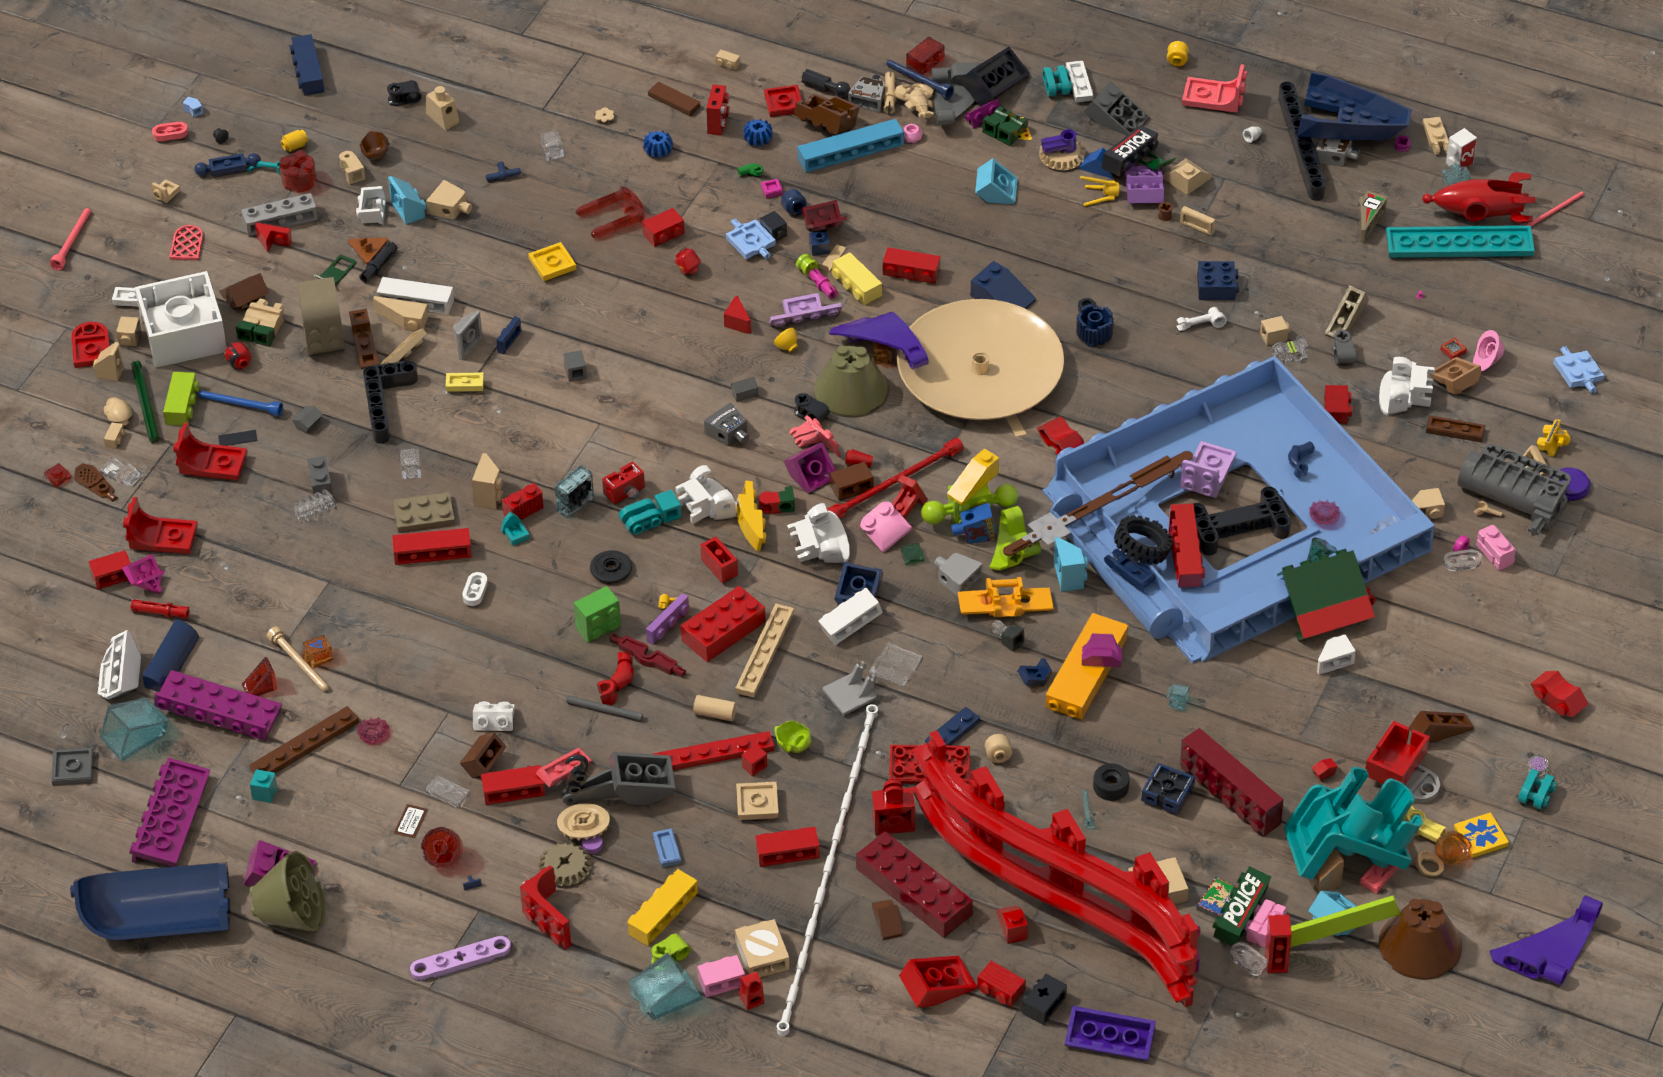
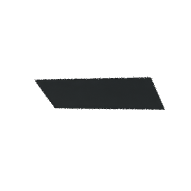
M255 430L218 435L219 445L223 446L257 441Z

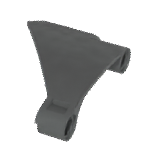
M955 63L950 66V69L932 68L933 81L939 84L947 83L954 87V93L949 99L942 97L938 90L933 88L938 126L956 125L955 120L975 103L974 98L965 89L960 79L981 63Z

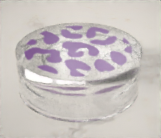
M1533 756L1528 761V771L1530 772L1533 768L1540 771L1539 776L1544 775L1548 770V761L1542 756Z

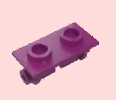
M998 99L968 112L965 120L971 122L973 129L982 125L983 118L987 115L991 116L1000 107Z

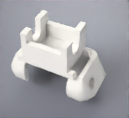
M1394 357L1392 371H1388L1384 375L1380 386L1379 405L1383 414L1389 416L1406 412L1407 408H1411V405L1430 407L1431 398L1425 397V393H1432L1433 379L1427 378V374L1434 375V367L1417 366L1415 362L1405 357Z
M707 465L697 467L692 472L689 481L675 487L677 493L685 491V494L677 498L681 506L685 505L692 513L690 515L692 524L707 516L714 520L737 518L736 502L732 494L715 480L707 478V475L711 473Z
M819 503L807 512L808 514L805 515L804 520L787 525L789 531L796 529V531L790 533L792 540L798 538L800 540L801 546L795 548L797 554L802 553L798 555L800 563L819 557V560H824V563L844 564V561L848 562L850 546L846 532L837 515L832 511H827L825 503Z

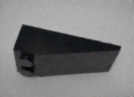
M1009 46L973 68L960 81L974 98L975 102L981 107L1030 75V72Z

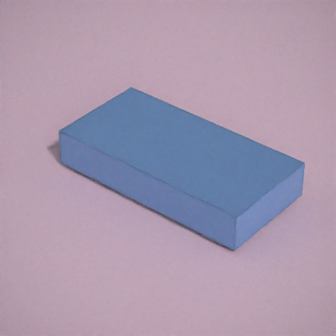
M672 828L652 832L661 868L681 864V857Z

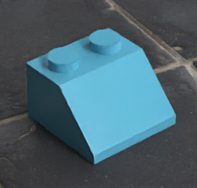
M992 158L977 170L975 193L987 203L1014 204L1016 202L1018 178Z
M389 176L391 204L404 223L409 224L425 218L426 204L423 199L420 200L417 190L413 189L408 182Z
M1055 537L1054 566L1061 592L1084 589V581H1087L1085 569L1088 568L1087 557H1083L1082 550L1059 537Z
M1320 891L1308 912L1314 915L1313 919L1356 907V905L1339 892ZM1356 928L1334 935H1349Z

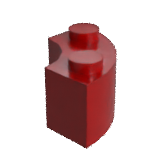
M1062 416L1036 427L1048 447L1052 446L1056 450V455L1065 448H1076L1084 444L1082 436L1078 434V431L1072 430Z
M1545 671L1531 683L1535 696L1561 716L1574 717L1588 705L1581 688L1568 683L1559 671Z

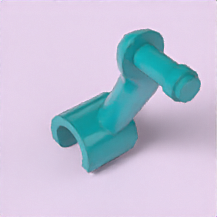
M259 161L256 167L250 166L247 168L248 172L259 167L276 168V172L279 175L282 174L281 169L287 170L285 161H278L276 163Z

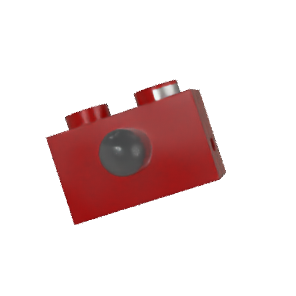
M633 461L620 468L619 473L614 471L602 478L603 494L614 505L627 497L632 500L637 499L639 491L645 488L644 471Z

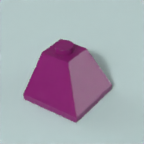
M823 442L800 451L783 461L791 478L806 493H810L830 481V473L836 471Z

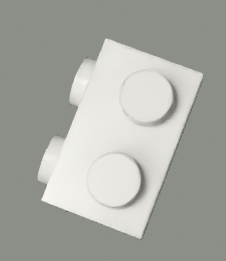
M485 701L475 704L473 709V730L512 731L515 704H510L509 702L490 704Z

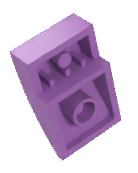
M1145 165L1132 166L1125 172L1128 203L1164 202L1161 168L1153 170Z

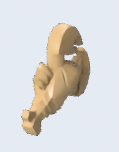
M909 84L896 87L894 94L898 99L906 101L905 105L909 109L918 111L919 117H933V112L928 111V107L933 108L932 101L928 100L933 96L934 90L924 84H913L912 88L914 90L911 93Z

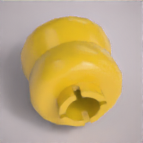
M1181 41L1172 42L1167 49V61L1173 66H1182L1188 60L1189 47Z

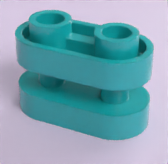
M1064 65L1056 66L1055 72H1052L1051 67H1044L1042 69L1043 82L1048 97L1056 96L1057 90H1060L1062 95L1070 94L1073 86L1072 81L1069 80L1068 68H1065Z
M649 498L628 505L619 512V518L632 535L657 527L663 520L662 514L656 509L652 499Z
M1532 768L1521 788L1518 802L1527 804L1530 799L1534 801V808L1542 810L1543 807L1548 806L1550 801L1549 794L1550 792L1554 793L1557 781H1555V776L1546 774L1544 779L1540 778V771ZM1535 786H1540L1538 792L1534 793Z

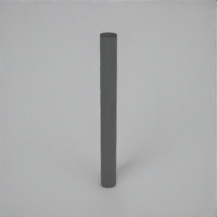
M567 696L566 703L638 721L643 719V713L574 696Z

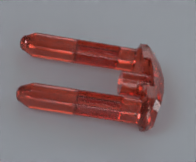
M621 186L619 191L578 207L576 214L584 216L625 200V202L621 203L623 212L634 211L632 214L595 228L591 232L593 238H600L634 223H642L645 220L642 203L633 191L625 186Z

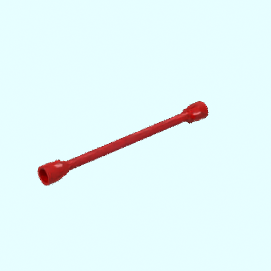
M957 437L943 445L944 448L941 451L852 500L842 504L837 503L827 508V511H832L839 519L844 517L848 509L897 483L901 474L908 477L943 457H952L964 450L962 441Z

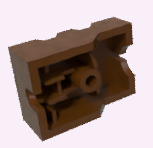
M813 94L809 96L805 104L802 100L796 103L794 116L804 122L812 121V124L817 128L826 127L829 133L838 135L856 126L860 106L837 96L828 100Z

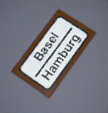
M407 804L394 833L415 838L428 809Z

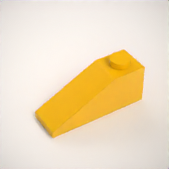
M984 448L970 461L947 493V496L963 505L999 473V457Z

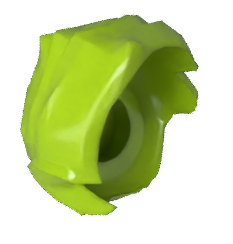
M786 721L774 728L779 746L787 753H800L811 745L812 737L810 730L804 724H800L797 721Z

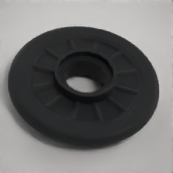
M604 551L593 558L590 564V571L601 582L616 583L629 576L632 571V562L626 554L620 551ZM613 564L616 567L614 569H608L606 566Z

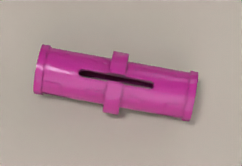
M815 268V271H810L809 277L816 283V287L820 291L822 290L829 299L835 298L838 295V291L830 284V280L824 277L818 269Z

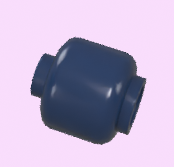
M791 189L782 195L781 205L788 214L796 216L802 213L801 208L807 206V201L798 190Z

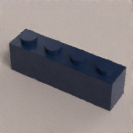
M312 34L291 37L292 45H289L291 55H294L292 56L293 66H297L295 67L296 78L300 77V79H297L299 89H303L304 96L325 92Z

